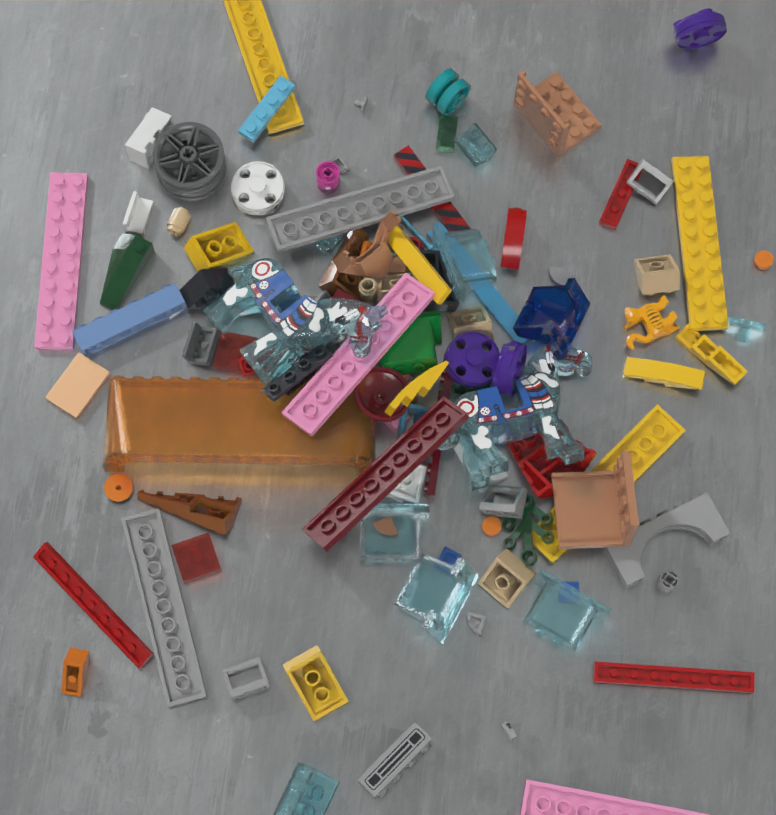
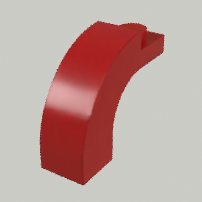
M518 207L508 208L500 267L519 270L527 210Z

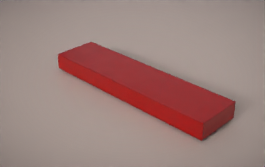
M629 159L626 160L599 220V224L616 230L634 190L626 182L639 163ZM642 168L641 171L638 173V175L635 177L634 180H635L636 182L638 181V179H639V177H640V175H641V172H642L643 168Z

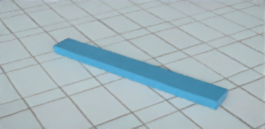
M440 223L430 230L426 236L447 258L449 264L513 341L521 342L522 344L533 338L534 334L445 226Z

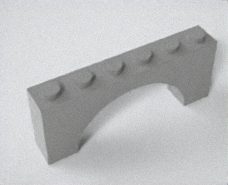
M698 493L690 498L691 501L687 503L682 501L673 506V510L669 512L664 510L656 515L657 518L653 520L648 518L642 521L630 546L603 547L625 589L644 579L645 576L641 567V554L645 544L656 534L673 528L688 529L701 535L710 546L730 535L728 527L708 493L703 495Z

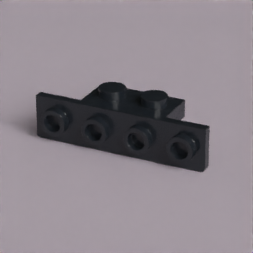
M321 343L263 388L262 392L272 402H275L284 394L289 396L317 373L316 369L329 360L333 353Z

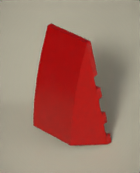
M531 414L502 434L504 439H507L506 445L537 498L553 497L552 473L584 472L597 452L586 448L578 440L574 441L560 430L557 431L559 438L565 437L567 440V444L564 447L567 454L564 457L547 434L544 433V429H539L538 424H543L542 419ZM531 417L538 421L536 423L538 431L525 430L521 437L508 439L507 435L513 430L526 427L524 422ZM528 431H531V432L534 433V434L531 435V436H528V435L523 436L524 433H525V432H528Z

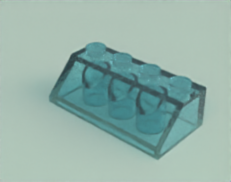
M298 762L273 815H325L340 782L312 766Z

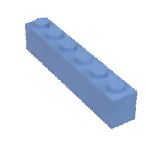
M176 283L163 286L160 291L148 293L138 301H131L121 309H114L104 317H97L87 325L83 324L76 327L72 333L82 354L87 356L162 321L179 311L181 312L187 309Z

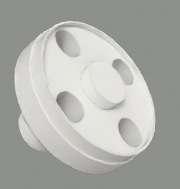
M261 161L247 163L240 167L233 176L231 183L232 198L240 211L251 215H265L278 210L285 195L283 177L269 163ZM243 175H249L246 179L241 178ZM270 175L276 176L274 179L267 178ZM242 199H248V202L242 203L240 201ZM269 199L275 200L273 203L266 202Z

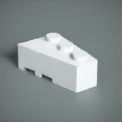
M153 107L145 114L144 119L125 144L129 161L147 169L150 168L153 163V150L157 139L174 124L172 115Z

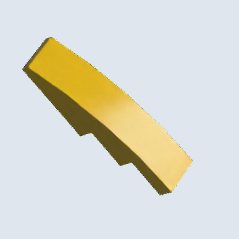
M689 323L675 336V339L694 356L733 385L748 372L723 347L716 346L705 334L702 336L698 331H690Z
M627 357L623 375L627 378L644 379L645 382L662 383L666 387L702 390L706 372L667 362Z
M444 361L415 378L401 390L389 404L385 413L391 417L400 403L408 407L417 393L424 398L449 362Z

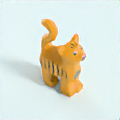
M665 295L658 299L657 303L645 304L640 308L627 307L624 310L625 330L642 321L647 332L646 336L634 333L627 337L626 344L631 350L635 349L633 343L635 340L649 343L654 339L679 331L680 326L675 323L678 317L674 311L670 312L666 318H663L660 314L669 303Z

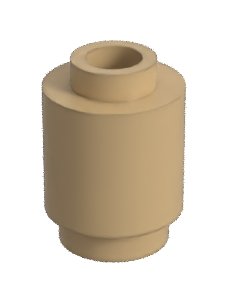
M183 207L175 208L167 223L168 227L166 230L175 236H180L181 233H184L191 219L189 211Z
M365 278L359 283L360 297L366 303L375 302L378 299L377 283L371 278Z

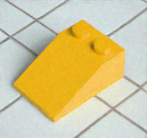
M236 221L191 236L184 246V250L197 272L200 269L228 268L254 253L253 248Z
M318 645L283 664L287 675L313 721L349 702Z

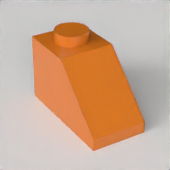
M69 648L63 661L62 694L81 697L88 671L90 651Z

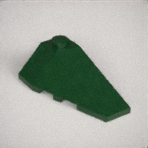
M122 233L112 249L100 299L102 306L110 310L120 308L155 252L151 242L135 234Z

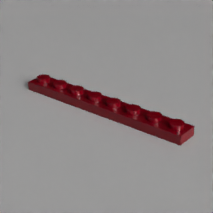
M446 370L441 374L440 383L443 384V390H439L437 401L443 396L448 400L450 397L452 381ZM442 444L430 455L432 456V463L427 465L426 474L430 475L429 482L424 484L423 493H427L426 500L434 501Z

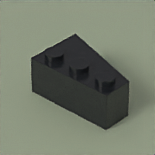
M420 250L452 289L441 305L432 300L423 311H456L460 304L455 297L453 285L447 276V270L440 251Z

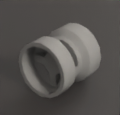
M673 570L664 571L657 580L658 588L664 593L672 592L679 584V576Z

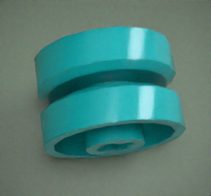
M449 68L432 82L425 94V99L432 105H437V109L444 116H447L464 102L471 90V85L464 79H459V74L452 68Z

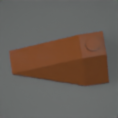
M362 228L350 231L323 274L318 287L321 290H327L331 297L340 289L357 300H361L359 283L364 277L338 272L333 260L343 251H348L349 257L353 256V258L360 256L363 241H369V234Z

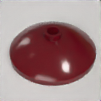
M373 367L354 389V399L358 408L364 415L375 421L391 422L397 420L405 414L410 406L409 404L406 407L400 403L391 417L385 413L389 404L408 385L400 373L387 367Z

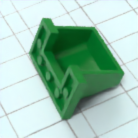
M440 310L420 313L378 361L379 367H387L401 375L422 373L438 365L435 344L442 343Z

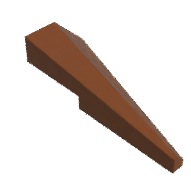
M144 490L137 492L138 500L223 535H226L234 526L242 503V498L236 497V500H224V496L212 499L202 494L175 492L174 496L163 495V491H157V494L146 493Z

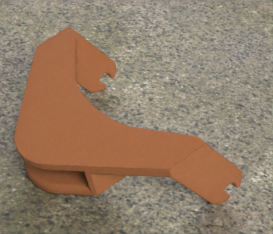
M391 211L379 223L372 245L359 257H349L348 251H343L333 260L338 272L376 279L385 277L389 272L392 260V253L388 247L390 233L401 222V216L397 217L396 211Z

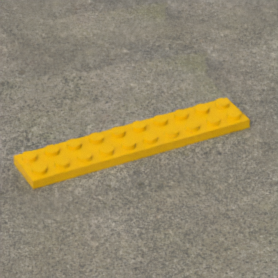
M223 0L259 104L280 75L289 80L262 1ZM292 92L266 126L269 134L304 124L294 92Z
M709 156L672 157L671 163L690 331L727 330L729 325Z
M657 404L590 471H613L621 452L630 451L635 482L686 430ZM555 507L548 512L553 518V523L550 526H544L541 521L537 523L545 531H550L554 535V542L549 545L545 544L542 538L532 531L533 547L551 564L567 550L559 549ZM546 517L544 522H548L550 518ZM546 536L545 540H549L551 536Z

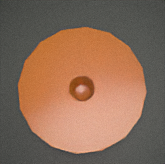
M124 474L110 476L104 485L106 496L115 502L128 499L133 490L130 478Z

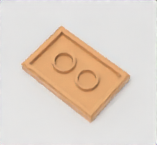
M78 352L45 399L75 419H78L109 377L110 372Z

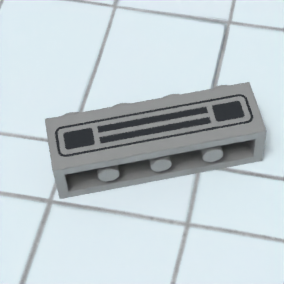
M414 722L358 779V783L374 799L377 796L382 798L389 790L387 786L392 781L396 783L403 776L401 772L406 767L410 769L418 761L416 757L421 752L425 754L431 748L430 742L432 738Z

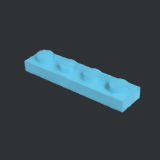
M280 75L239 128L238 134L254 143L295 90V84Z

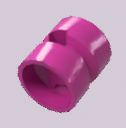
M332 161L322 162L316 168V183L321 192L334 193L340 187V170L337 164Z

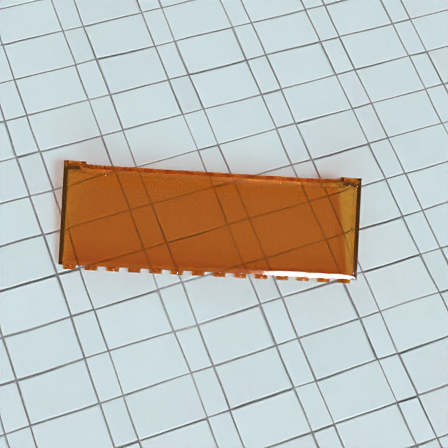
M114 376L109 380L102 466L105 472H125V464L133 462L341 465L354 468L356 476H359L376 460V421L360 411L355 402L353 390L311 437L283 417L281 413L311 379L289 396L284 394L275 402H272L262 392V389L276 378H267L266 380L247 378V380H239V378L231 377L228 380H220L218 377H210L209 379L190 377V379H182L175 376L171 377V379H163L160 376H153L151 379H146L142 376H133L132 378Z

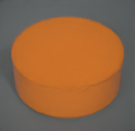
M765 250L759 251L754 257V265L760 270L769 269L774 260L772 254Z
M489 516L483 520L482 531L485 535L493 537L501 531V521L497 517Z

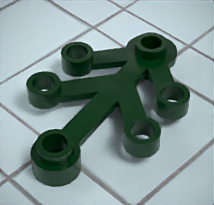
M527 494L526 502H529V505L524 507L523 521L514 530L515 521L518 518H508L502 523L503 528L507 532L513 531L509 537L504 539L503 544L508 550H513L516 547L517 539L524 532L525 550L521 553L520 558L526 566H533L536 564L538 557L533 550L532 531L539 535L543 542L548 545L554 542V535L532 521L531 513L540 518L544 526H550L553 523V518L549 513H544L536 507L534 497ZM546 517L550 518L548 522H544ZM507 523H512L510 527H506ZM546 536H551L549 540H545ZM509 541H513L512 545L507 546ZM532 556L533 559L530 562H528V557Z

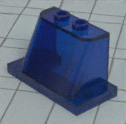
M568 278L565 285L533 287L513 326V330L518 337L548 345L557 360H564L590 306V302L575 278Z

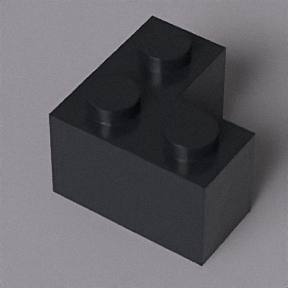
M227 268L200 269L179 291L188 309L201 310L207 306L211 299L224 298L227 291L235 285V282Z

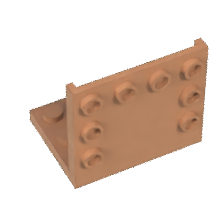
M525 70L518 74L513 104L557 157H560L601 128L602 124L558 72H555L535 87L527 80Z
M630 451L621 452L613 471L552 473L559 549L630 546L639 527Z

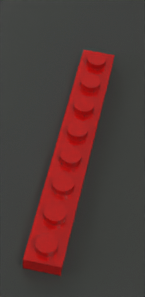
M48 542L43 543L33 558L138 668L143 667L154 653Z
M597 661L594 662L593 683L754 693L755 672Z

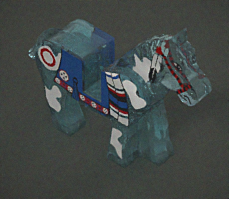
M271 258L258 259L252 263L240 266H230L228 274L233 278L235 284L203 310L208 320L223 334L229 330L236 317L259 312L262 314L271 332L239 351L265 387L297 363L304 354L311 352L319 345L323 344L326 346L331 340L345 333L349 337V345L354 356L357 358L366 357L371 352L374 333L382 327L381 319L388 314L386 305L373 307L364 302L350 299L331 298L316 301L306 295L301 297L294 282L283 267Z
M554 330L551 341L542 345L533 354L524 368L522 378L515 381L518 407L506 411L497 386L465 393L456 400L455 405L467 412L470 418L445 440L438 449L448 450L455 448L458 442L462 445L463 465L472 491L491 486L490 476L509 471L507 456L495 444L515 442L541 433L547 460L560 457L565 465L584 460L583 445L572 437L569 428L558 416L561 402L559 376H568L573 373L581 377L590 375L592 372L591 355L572 347L567 338H560L557 330Z

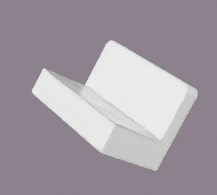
M133 191L123 221V227L126 233L143 237L154 202L140 198L136 191Z

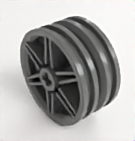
M195 122L179 123L165 130L155 143L153 161L156 173L162 187L172 196L182 200H199L214 193L222 184L226 175L224 149L218 135L209 127ZM208 162L211 163L209 167L205 165ZM177 170L179 175H174L173 172Z

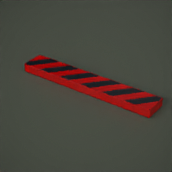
M409 145L393 155L406 175L427 170ZM451 201L431 207L456 241L472 232V229Z

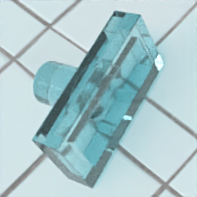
M728 316V325L739 327L737 337L739 342L748 343L751 330L762 333L766 331V323Z

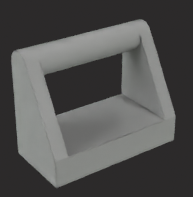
M643 158L626 183L656 205L674 181ZM642 168L664 183L657 196L634 180Z
M490 485L481 500L479 509L489 516L522 519L528 490L523 487ZM495 493L518 495L513 505L493 503Z
M260 657L222 670L232 701L270 688ZM259 666L262 679L232 689L228 676Z

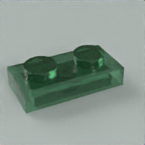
M440 115L436 151L454 153L458 117Z

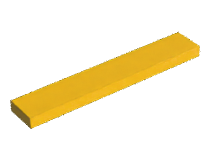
M397 225L391 230L388 244L416 279L435 292L433 300L441 305L452 289L403 229Z

